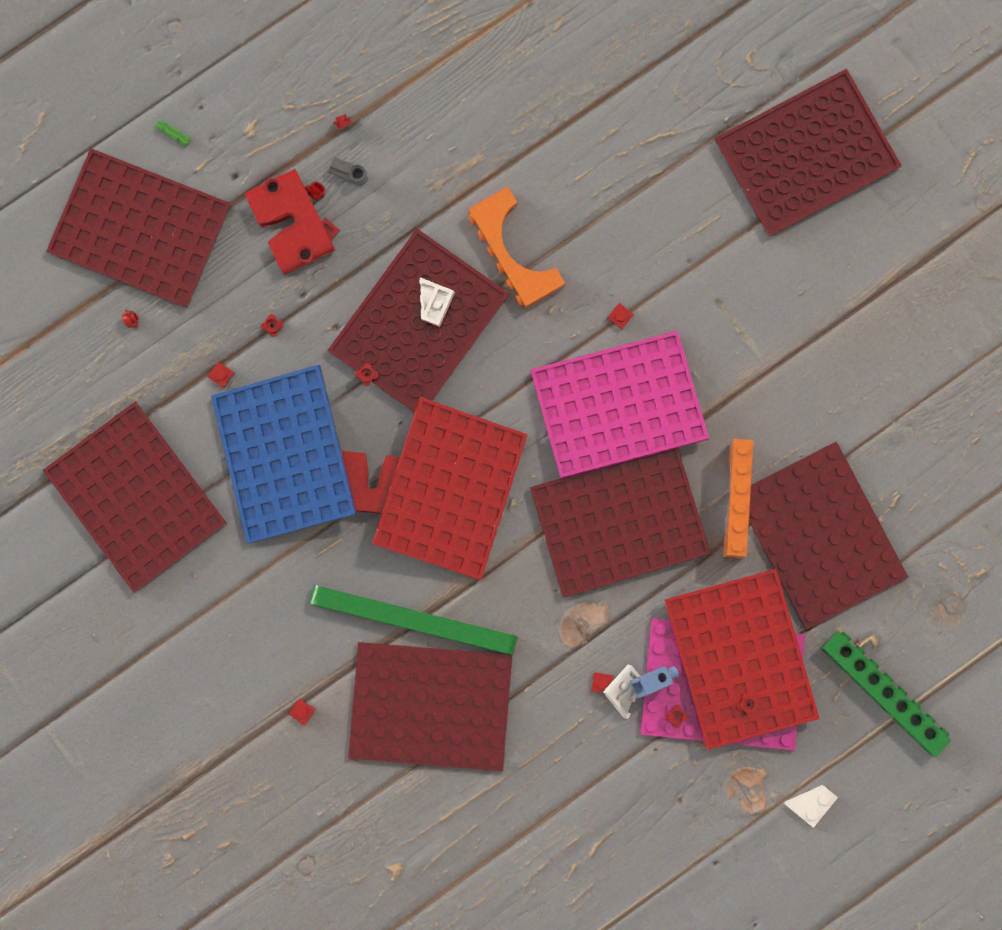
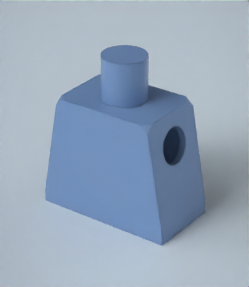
M663 666L630 680V683L638 699L673 684L672 679L679 677V673L675 666L668 669L666 666Z

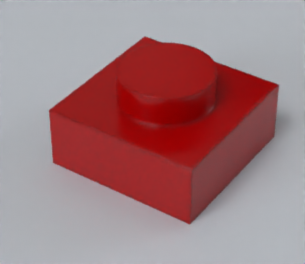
M324 218L322 224L330 241H332L340 230L328 219Z
M618 303L607 319L623 330L634 314Z
M218 362L208 375V378L224 389L235 373Z
M594 672L591 691L603 693L612 683L614 675Z
M299 699L289 713V716L305 726L316 709Z

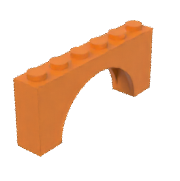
M506 187L469 208V215L467 217L472 226H477L479 230L477 234L480 240L487 243L488 247L486 249L490 257H495L497 260L496 267L499 272L506 275L507 280L505 281L509 289H514L517 296H515V299L519 306L523 305L527 309L564 288L565 282L556 267L548 271H532L517 264L506 251L501 234L502 226L507 215L517 207L515 197L509 187Z
M734 439L729 444L730 497L727 528L723 542L724 559L742 560L747 556L754 440Z

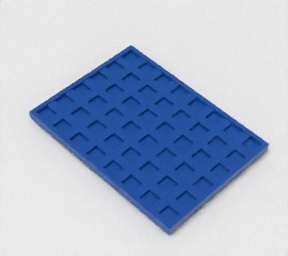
M320 365L211 395L247 544L357 514Z

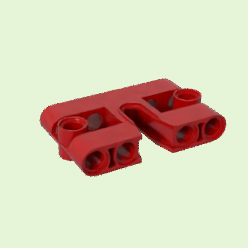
M296 169L275 179H268L265 184L244 193L261 227L277 224L288 218L295 220L292 226L283 229L268 241L284 276L305 265L309 266L315 260L336 251ZM278 185V190L273 193L269 192L270 186ZM306 251L310 252V258L303 260L302 254Z
M342 451L356 511L381 514L400 457L386 455L379 474L378 486L372 489L368 487L369 470L366 453Z

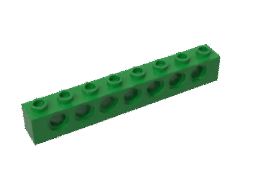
M836 632L820 649L931 757H937L951 742L948 738L950 734L942 727L939 729L934 724L936 722L934 718L928 713L925 715L920 710L922 707L915 700L910 701L906 697L907 692L900 686L896 687L892 683L893 679L886 672L884 674L878 670L879 665L873 659L868 660L864 656V650L858 645L855 647L850 642L851 638L845 632ZM843 646L849 649V655L846 658L840 654ZM857 660L863 663L861 671H857L854 667V663ZM870 674L877 676V682L874 685L868 681ZM885 687L891 690L889 698H885L882 694ZM899 701L905 704L903 712L897 710L896 705ZM913 715L919 717V723L916 726L911 723ZM928 728L933 731L931 739L925 737V731Z

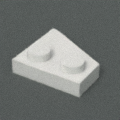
M420 278L421 319L440 327L455 292Z
M627 665L603 691L622 717L626 719L631 714L628 713L631 703L636 700V694L630 680L640 676L631 665Z
M820 785L785 801L784 804L814 828L838 797L825 786Z

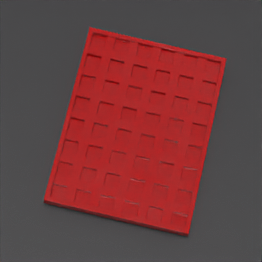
M419 397L372 544L481 580L528 434Z
M777 569L664 599L707 750L820 719ZM745 693L750 694V697L758 699L760 705L754 710L753 716H747L744 711H739L736 707L737 703H740L743 699L742 695Z

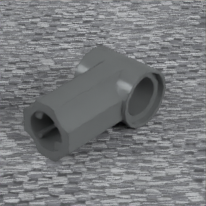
M336 157L332 160L329 169L330 174L351 181L358 186L367 182L368 176L363 166L354 165ZM356 172L363 173V176L361 178H354V174Z

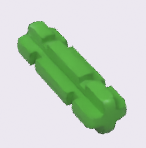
M159 120L156 124L157 130L164 131L167 136L177 142L179 141L183 146L186 147L190 143L191 139L189 136L183 134L170 124L168 125L167 122Z

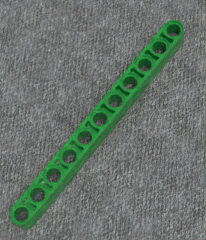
M317 585L313 586L309 604L510 655L514 654L518 638L515 635Z

